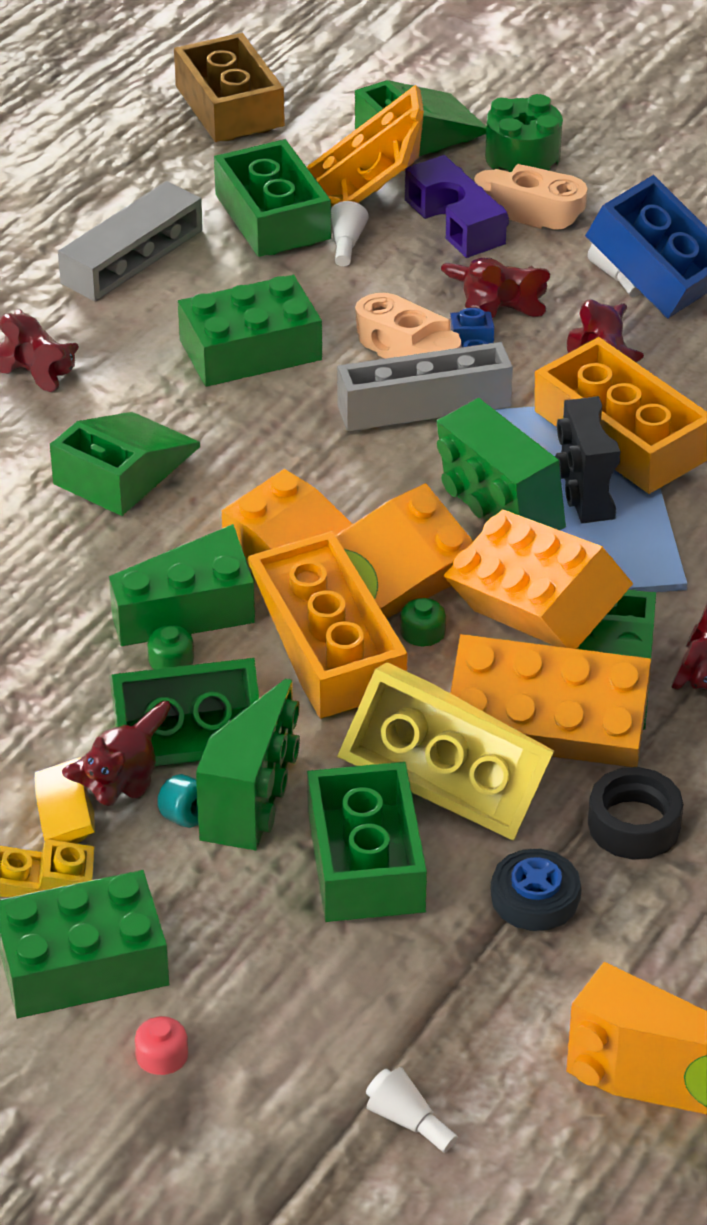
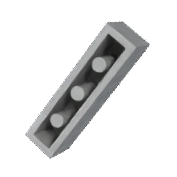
M168 181L162 183L59 249L60 283L93 301H97L203 230L201 198Z
M502 342L338 365V408L347 431L367 430L374 427L407 424L414 421L444 417L477 398L483 400L493 409L511 407L513 366Z

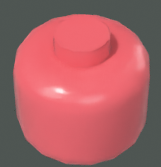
M158 1016L148 1019L137 1029L134 1041L135 1055L138 1065L144 1071L155 1075H166L174 1073L183 1067L188 1058V1036L184 1026L179 1021L170 1017Z

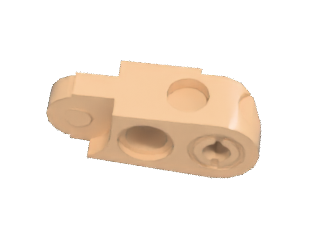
M517 164L512 172L499 169L484 170L476 174L474 182L478 186H481L489 196L506 209L509 220L540 229L543 226L551 229H564L570 226L579 214L585 210L587 205L588 188L586 183L571 175Z
M375 293L361 298L356 303L355 313L360 343L367 349L377 352V355L382 358L462 348L459 334L450 330L449 319L397 295Z

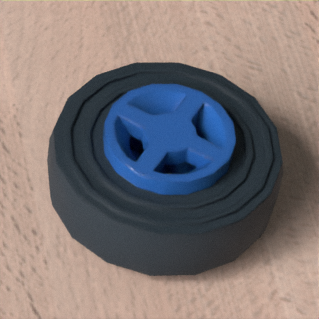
M523 849L507 855L497 864L490 886L492 904L499 916L514 927L529 931H546L564 925L575 915L582 891L579 872L573 864L560 854L544 849Z

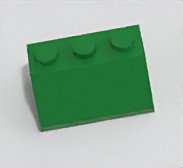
M255 658L109 675L115 727L123 725L133 726L160 702L169 701L171 705L170 711L163 724L157 729L151 739L156 755L155 766L200 761L209 737L259 699Z

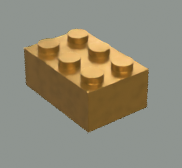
M243 32L174 48L176 87L214 142L231 141L236 137L253 133H265L271 129L285 126L284 87Z

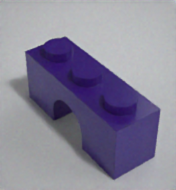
M442 155L405 168V201L424 219L446 214L445 239L465 258L506 244V232L509 225L506 209L499 205L447 156Z

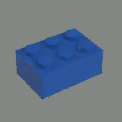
M654 174L602 205L585 236L667 319L707 294V227Z

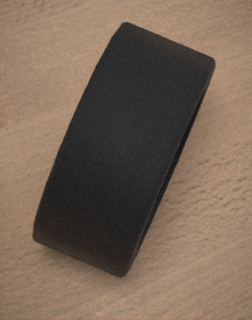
M627 767L606 773L594 784L589 798L588 825L590 835L601 848L618 857L636 860L650 859L663 854L677 842L681 830L684 806L681 791L670 778L651 769ZM622 802H640L659 810L663 817L650 824L635 825L620 821L607 810Z

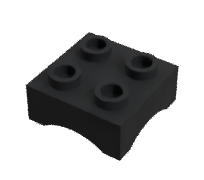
M599 396L564 400L563 419L557 420V434L562 450L561 453H556L555 457L559 459L561 479L564 478L566 481L567 503L569 507L575 506L581 523L613 520L616 518V506L609 493V483L615 468L620 463L621 451L617 441L610 438L600 425L602 404Z

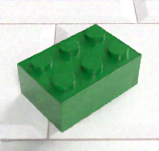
M286 139L214 156L215 195L258 257L275 255L281 251L301 246H311L317 242L331 239V200Z
M294 274L277 276L271 280L248 285H237L230 289L208 294L201 293L194 297L178 300L179 339L205 387L322 360V319Z
M480 398L469 402L436 421L439 437L437 449L442 458L444 472L441 476L442 483L446 491L451 496H457L467 504L475 516L488 521L503 509L557 530H562L566 527L559 459Z
M406 762L307 771L308 817L325 922L426 913L427 869Z
M144 870L0 899V955L17 1019L170 985L167 943Z

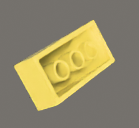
M387 662L375 669L337 757L356 766L406 762L412 793L514 841L555 751L438 686Z

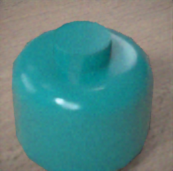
M178 774L164 782L157 799L159 812L164 818L187 828L199 825L195 778Z

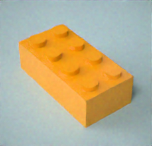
M600 337L535 371V412L556 427L557 420L563 419L564 400L599 396L602 404L600 425L610 438L617 441L621 451L620 463L615 470L646 493L650 494L707 461V411Z
M503 509L485 523L480 535L468 548L462 550L455 557L453 565L443 575L473 611L553 646L572 649L579 647L633 585L632 581L603 546Z
M460 634L450 694L554 750L555 752L552 757L638 767L650 683L651 659Z

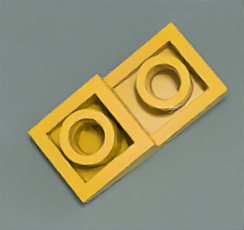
M80 758L35 773L37 805L44 841L45 839L77 844L83 841L89 834L95 833L94 809L88 797V788L80 783L66 779L61 773L65 766L76 762Z
M45 839L42 852L0 846V897H15L91 881L93 877L95 846Z

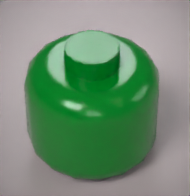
M416 598L409 601L402 608L400 614V632L403 639L412 645L421 647L439 643L444 638L446 632V614L441 604L429 598Z
M167 625L154 630L149 636L147 643L148 661L153 669L193 664L194 642L191 634L186 629L176 625Z

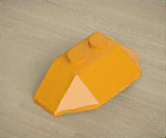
M416 85L307 166L310 173L330 198L331 207L343 201L361 202L371 193L380 190L386 182L401 171H405V168L412 166L414 161L419 158L424 110L421 90Z

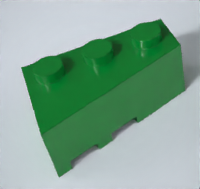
M234 524L109 576L112 618L121 647L148 642L149 636L154 630L167 625L180 626L190 634L255 623L254 581Z

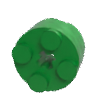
M534 94L529 98L508 99L501 97L491 102V109L488 111L486 122L485 159L492 169H498L499 166L512 172L517 164L550 171L554 163L556 165L559 164L563 118L560 111L551 105V99L548 96Z

